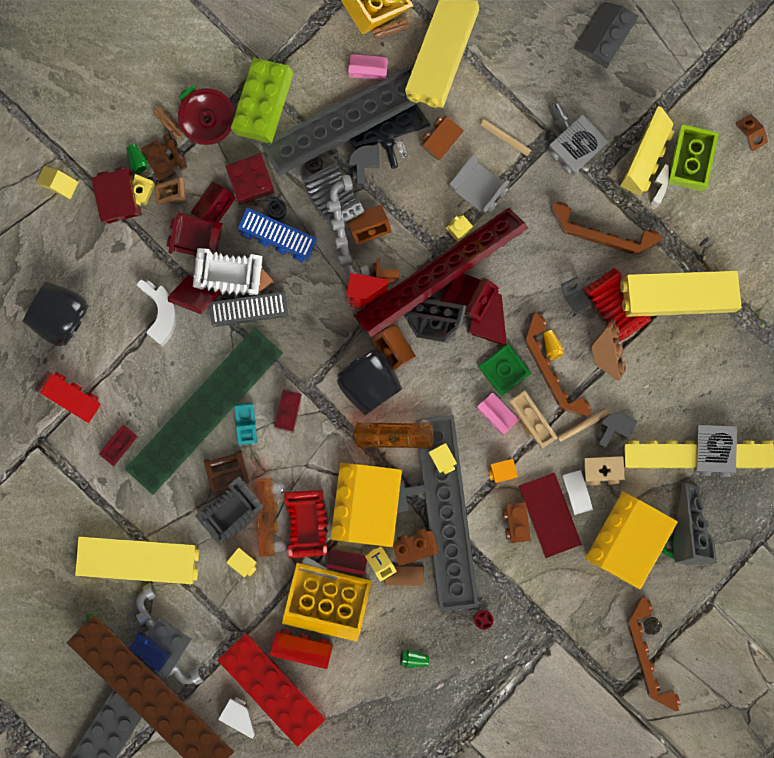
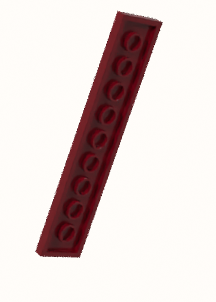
M507 208L353 316L370 337L380 333L381 330L396 322L405 313L410 312L418 304L426 301L431 295L442 290L451 281L459 278L461 274L473 268L484 258L489 257L500 247L505 246L507 242L522 234L523 231L528 229L526 223L510 208Z

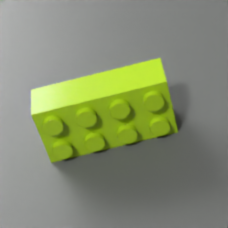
M253 58L231 129L237 136L272 144L294 74L288 65Z

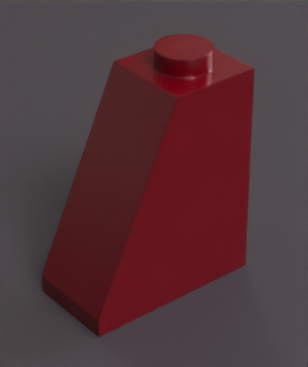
M497 291L482 320H472L468 334L504 346L506 343L503 301L502 294H499V291Z

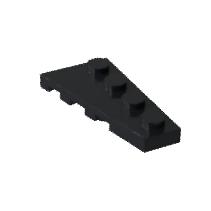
M415 104L349 139V141L357 150L362 146L375 145L430 127V123L418 105Z

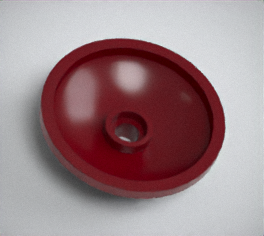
M210 88L198 89L187 95L182 101L178 111V122L183 134L192 142L200 145H213L224 140L232 131L231 126L235 117L234 107L229 98L222 92ZM210 117L211 121L207 123L204 119Z

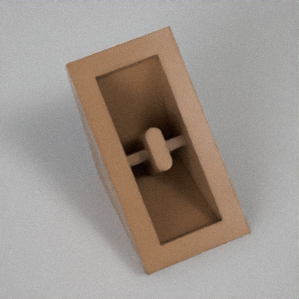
M183 178L155 185L157 204L187 202Z

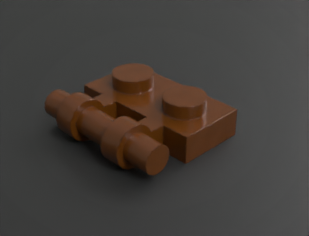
M170 134L163 136L166 144L162 146L156 140L141 148L159 183L176 174L173 169L174 166L178 165L180 170L187 168L185 157L183 154H180L177 148L178 144L175 139H172ZM169 150L171 151L174 157L170 161L165 154V152Z

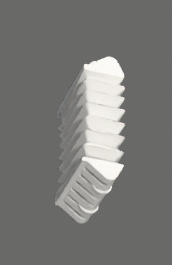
M197 248L193 287L204 289L207 286L208 291L213 287L215 293L220 290L222 295L226 291L229 295L234 292L236 296L239 292L244 295L246 291L249 295H258L263 256L251 254L248 258L244 255L241 259L238 255L235 259L233 255L229 259L227 254L223 257L221 253L219 255L217 252L212 254L209 249Z

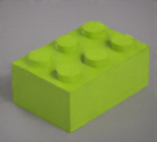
M683 124L680 126L669 170L668 184L701 192L707 189L719 132Z

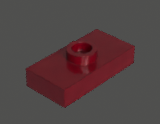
M122 425L99 455L112 466H115L137 440L138 436L125 425Z

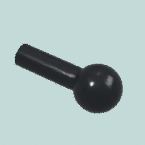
M395 139L381 142L382 148L386 149L391 169L397 168L398 163L393 149Z

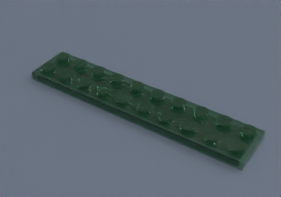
M254 327L132 460L125 470L154 495L282 356L283 352Z

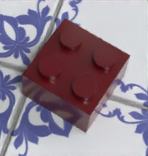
M261 153L225 165L239 205L275 193Z

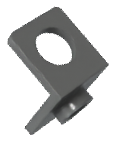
M578 276L561 284L564 297L575 314L592 307L590 300L581 287ZM576 283L572 289H567L569 285Z

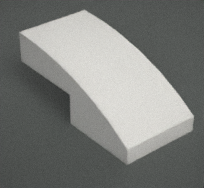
M666 164L654 182V185L660 187L651 202L655 207H658L661 203L668 185L669 166Z
M581 470L562 475L574 515L593 510Z

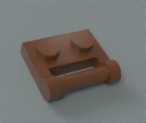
M241 450L221 458L204 460L212 494L229 488V484L238 477L245 484L250 483ZM238 461L239 466L215 473L212 471L213 467Z

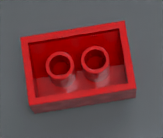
M350 273L346 294L347 304L356 309H361L362 306L366 307L388 292L389 279Z
M281 629V632H276L270 656L328 669L333 645L327 639L319 638L318 641L311 640L310 635L300 633L298 637L292 635V631Z

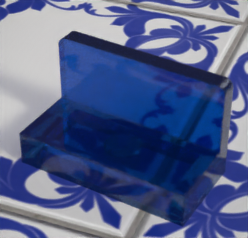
M142 632L136 635V638L128 647L158 672L171 657L169 653Z

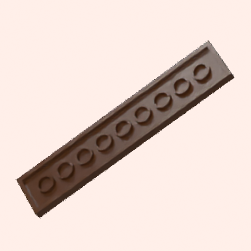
M96 614L66 642L183 758H229L234 753V750Z

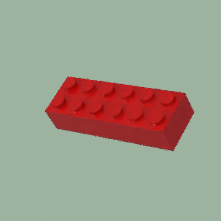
M248 633L242 636L217 660L297 747L326 720V717Z

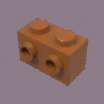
M448 116L438 117L433 123L434 128L431 132L427 131L421 138L422 143L420 146L436 160H441L464 132Z
M382 204L365 210L363 214L347 222L356 246L392 232Z
M396 324L383 330L371 339L377 351L383 352L388 358L394 371L416 357Z
M526 502L505 505V509H502L503 519L504 521L507 520L508 528H505L506 540H510V544L531 541Z
M421 529L415 531L414 536L408 537V535L398 537V541L393 543L398 565H406L440 553L433 531Z

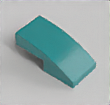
M254 402L234 404L238 445L257 443Z

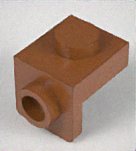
M380 258L376 259V263H373L372 275H376L377 278L389 279V283H395V280H399V270H380Z

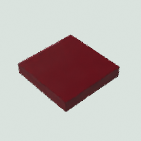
M187 275L170 293L168 302L202 314L221 292L218 290L215 293L213 287L208 291L207 286L204 289L193 287L194 277Z

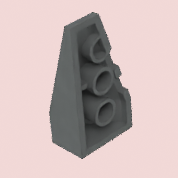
M682 483L677 514L678 523L675 527L673 540L675 563L684 565L717 563L715 543L713 538H709L707 531L709 523L708 520L705 521L702 511L704 507L697 485Z

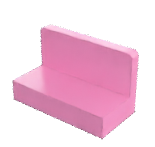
M352 54L348 72L349 77L384 80L387 76L388 58Z
M491 393L476 408L502 436L519 420L494 393Z

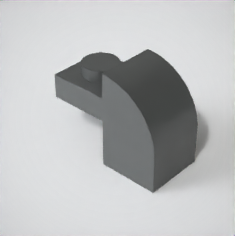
M379 145L362 146L351 155L349 169L357 168V170H353V182H357V187H365L364 168H380Z
M621 413L607 416L599 424L606 429L600 431L597 440H599L597 445L603 449L606 448L613 433L628 439L637 420Z
M404 480L401 481L397 513L408 512L406 496L425 494L424 485L420 486L419 482L410 483L408 488H405Z

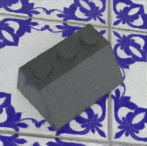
M604 2L575 50L607 69L637 21L638 15L621 5Z

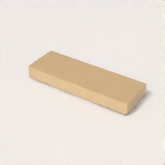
M525 390L509 401L541 449L557 439V436Z

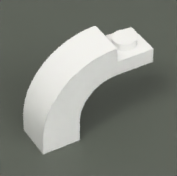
M141 279L137 283L138 288L151 297L158 307L157 319L146 333L163 347L175 329L176 308L173 303L168 302L169 294L162 286L155 291L156 286L149 280L144 282Z

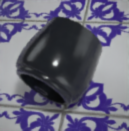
M44 282L25 314L23 323L49 343L60 347L62 345L66 346L71 340L73 332H77L82 323L80 320L84 317L89 305L86 299L78 293L49 282Z
M376 349L371 350L361 358L358 357L337 374L339 388L364 415L402 390V386L388 358L383 352Z

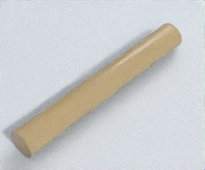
M485 119L482 121L480 126L524 155L528 156L531 149Z
M606 408L557 435L558 440L561 443L610 415L609 410Z

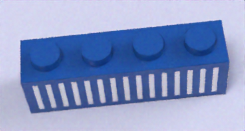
M249 208L246 209L238 226V231L241 232L240 235L249 240L255 238L260 245L265 247L273 246L276 248V252L283 255L289 253L293 255L294 260L301 263L309 261L317 244V238Z

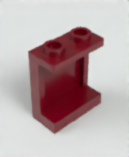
M126 167L116 168L115 172L111 173L100 172L96 177L91 178L100 222L104 224L142 215L141 208L137 206L131 179L133 171Z
M178 213L175 218H172L170 223V229L173 230L172 235H169L167 240L168 253L172 254L174 251L196 256L197 248L209 249L212 254L218 252L223 223Z
M463 273L459 278L449 283L440 301L465 305L464 315L481 321L499 287L488 279L482 278L481 280Z

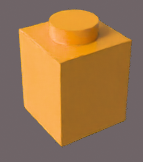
M514 459L490 464L491 469H487L490 481L494 480V484L518 478Z

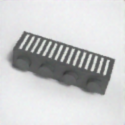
M281 289L269 291L270 294L262 295V292H258V295H251L250 297L235 295L230 300L216 298L209 305L211 324L214 328L289 317L286 294L281 292Z

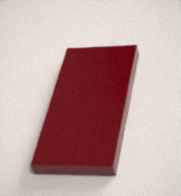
M555 473L519 485L545 558L582 545Z

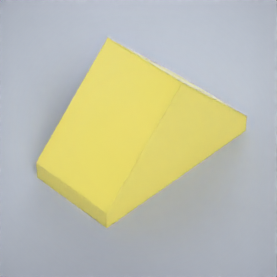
M46 166L43 167L36 181L37 184L68 199H71L79 183L61 171Z

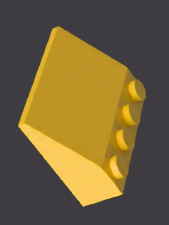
M341 0L362 35L372 31L374 28L380 27L413 7L410 0Z
M340 463L331 540L393 547L402 470Z
M622 491L585 559L592 565L640 590L678 522Z
M296 563L282 624L357 642L372 581ZM299 568L335 576L338 578L337 580H333L316 574L299 570Z

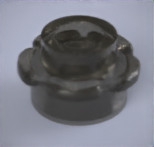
M317 156L305 163L306 170L311 174L317 173L324 167L322 165L323 160Z
M650 617L644 621V631L646 634L655 635L660 632L662 622L658 621L656 617Z

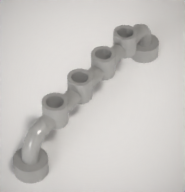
M350 175L341 176L340 181L331 187V200L327 201L328 211L334 214V219H330L333 231L337 230L338 237L334 238L336 249H341L342 254L338 256V262L340 267L344 266L349 277L350 273L370 276L367 266L359 267V272H355L352 269V260L348 250V241L341 215V205L337 195L341 188L344 191L353 189Z
M151 583L142 587L143 591L136 599V606L139 611L136 617L141 625L145 623L149 629L145 632L146 636H148L155 625L151 614L144 606L146 598L151 600L157 597V593ZM178 663L169 675L174 674L175 678L183 684L195 683L198 685L204 682V678L198 668L190 671V676L186 677L180 671Z

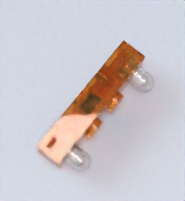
M365 419L363 423H356L354 430L356 447L432 448L434 442L433 425L426 419L421 420L420 423H374L371 419Z
M272 478L256 479L257 497L260 503L264 505V508L258 514L259 557L275 556V552H285L288 549L286 541H275V533H278V521H274V514L278 510L277 502L273 500V494H283L286 491V485L281 482L273 483Z

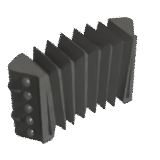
M337 162L325 166L322 170L317 171V173L315 172L302 179L315 210L319 212L324 221L326 220L331 230L330 219H334V214L328 211L327 201L331 200V187L341 180L342 173ZM341 188L338 191L337 195L344 223L357 218V216L365 212L358 197H355L351 190L344 191Z
M240 477L229 484V488L225 490L226 492L217 501L195 515L201 525L205 527L219 545H222L225 541L247 528V525L255 520V516L264 508L255 494L253 495V492L249 490L247 484Z

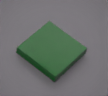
M506 344L478 366L479 370L501 397L531 374L509 344Z

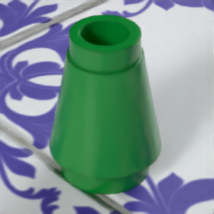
M136 144L129 145L126 150L131 170H134L136 174L146 171L148 169V160Z
M409 649L406 651L402 650L400 666L405 668L428 667L430 657L429 655Z

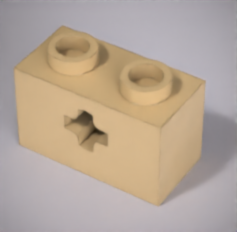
M623 456L584 458V481L589 482V486L601 485V481H608V485L620 484L621 480H625ZM603 466L605 470H608V473L605 474V477L603 476V473H599V470L602 469Z

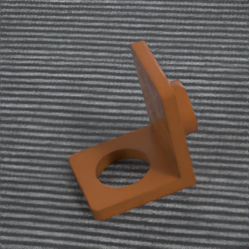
M752 114L736 122V126L747 136L752 151L768 142L764 126ZM762 135L761 141L754 144V139L757 136Z

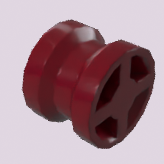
M481 610L475 614L474 624L479 629L486 630L493 625L494 619L490 612Z

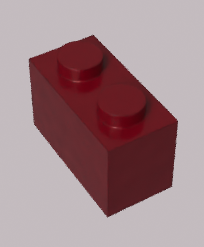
M287 390L282 391L274 426L275 429L294 433L302 394Z

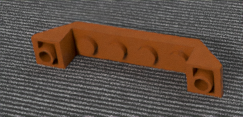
M553 203L551 211L564 234L633 255H638L659 244L663 238L657 231H644L638 245L635 240L628 238L622 240L613 233H607L606 235L593 227H589V229L583 228L582 224L577 222L567 223L572 208H569L566 203Z
M535 313L532 316L524 341L559 408L573 414L588 417L591 415L590 410H592L587 400L584 401L581 397L568 404L569 397L565 390L561 391L558 385L560 380L557 374H552L549 368L551 363L548 357H543L540 351L542 346L539 340H534L533 337L543 333L547 325L544 317Z
M641 597L628 618L627 625L647 693L655 701L673 711H679L678 705H681L678 694H674V691L671 690L658 694L660 686L658 680H654L652 674L655 669L652 660L648 661L646 654L649 653L646 641L643 642L641 634H644L641 623H637L638 619L651 616L650 611H653L650 600H647L646 597Z

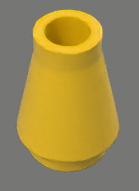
M553 330L543 333L546 356L550 360L562 357L564 355V348Z

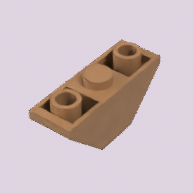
M611 320L595 339L592 345V353L595 365L614 379L621 380L626 372V363L622 361L621 356L623 354L622 344H619L618 340L620 335L619 327L616 326L615 320Z

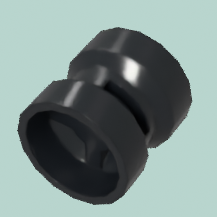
M273 199L268 203L267 211L272 219L282 220L286 216L287 208L284 201Z

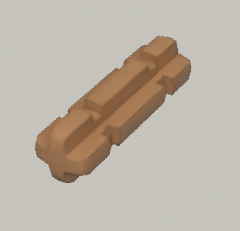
M402 19L398 23L396 21L383 25L382 28H374L373 35L375 39H379L383 35L389 36L400 32V30L409 29L408 20Z
M158 107L153 112L155 117L160 119V122L172 132L176 139H180L184 135L181 128L177 127L176 122L168 114H165L166 112L161 107Z

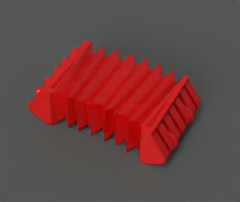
M613 268L593 283L591 282L583 291L587 297H592L590 302L595 303L593 309H598L596 314L601 315L600 320H606L605 326L611 320H615V324L619 327L620 332L618 340L621 342L644 327V325L651 321L650 316L626 317L625 311L622 308L624 294L620 289L622 274Z
M323 490L284 493L285 505L289 506L286 511L290 512L288 516L292 518L289 522L293 524L290 527L292 532L289 533L292 536L289 538L292 541L288 546L289 558L328 555L327 545L324 543L328 539L324 535L329 532L324 529L329 525L325 523L328 517L324 514L327 511L322 509L325 506L321 502L324 499Z

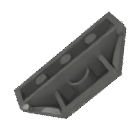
M427 299L403 316L407 319L416 337L447 343L461 326L466 306Z

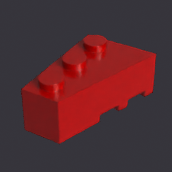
M47 371L35 390L85 422L90 423L101 403L97 402L98 397L90 392L87 395L81 392L82 387L74 382L71 385L64 381L66 377L60 373L52 374Z

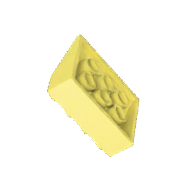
M658 106L652 115L620 187L640 196L643 191H648L651 184L649 178L651 174L655 175L659 164H656L659 157H663L667 149L664 147L666 140H671L674 130H671L674 124L662 107Z

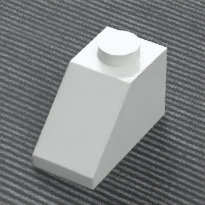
M238 697L235 699L230 698L218 720L253 739L255 730L249 708L245 706L246 702Z

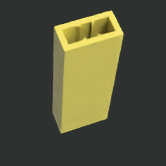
M478 0L438 1L405 89L407 99L415 103H426L434 108L444 107L479 12Z
M738 271L627 275L620 283L621 292L624 294L622 308L625 311L626 317L730 313L742 308Z
M79 537L75 576L194 584V580L197 581L198 577L195 561H199L200 550L196 549V545Z

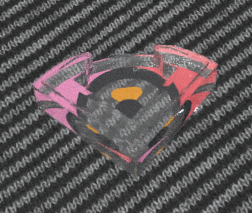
M401 136L393 138L402 159L408 157Z

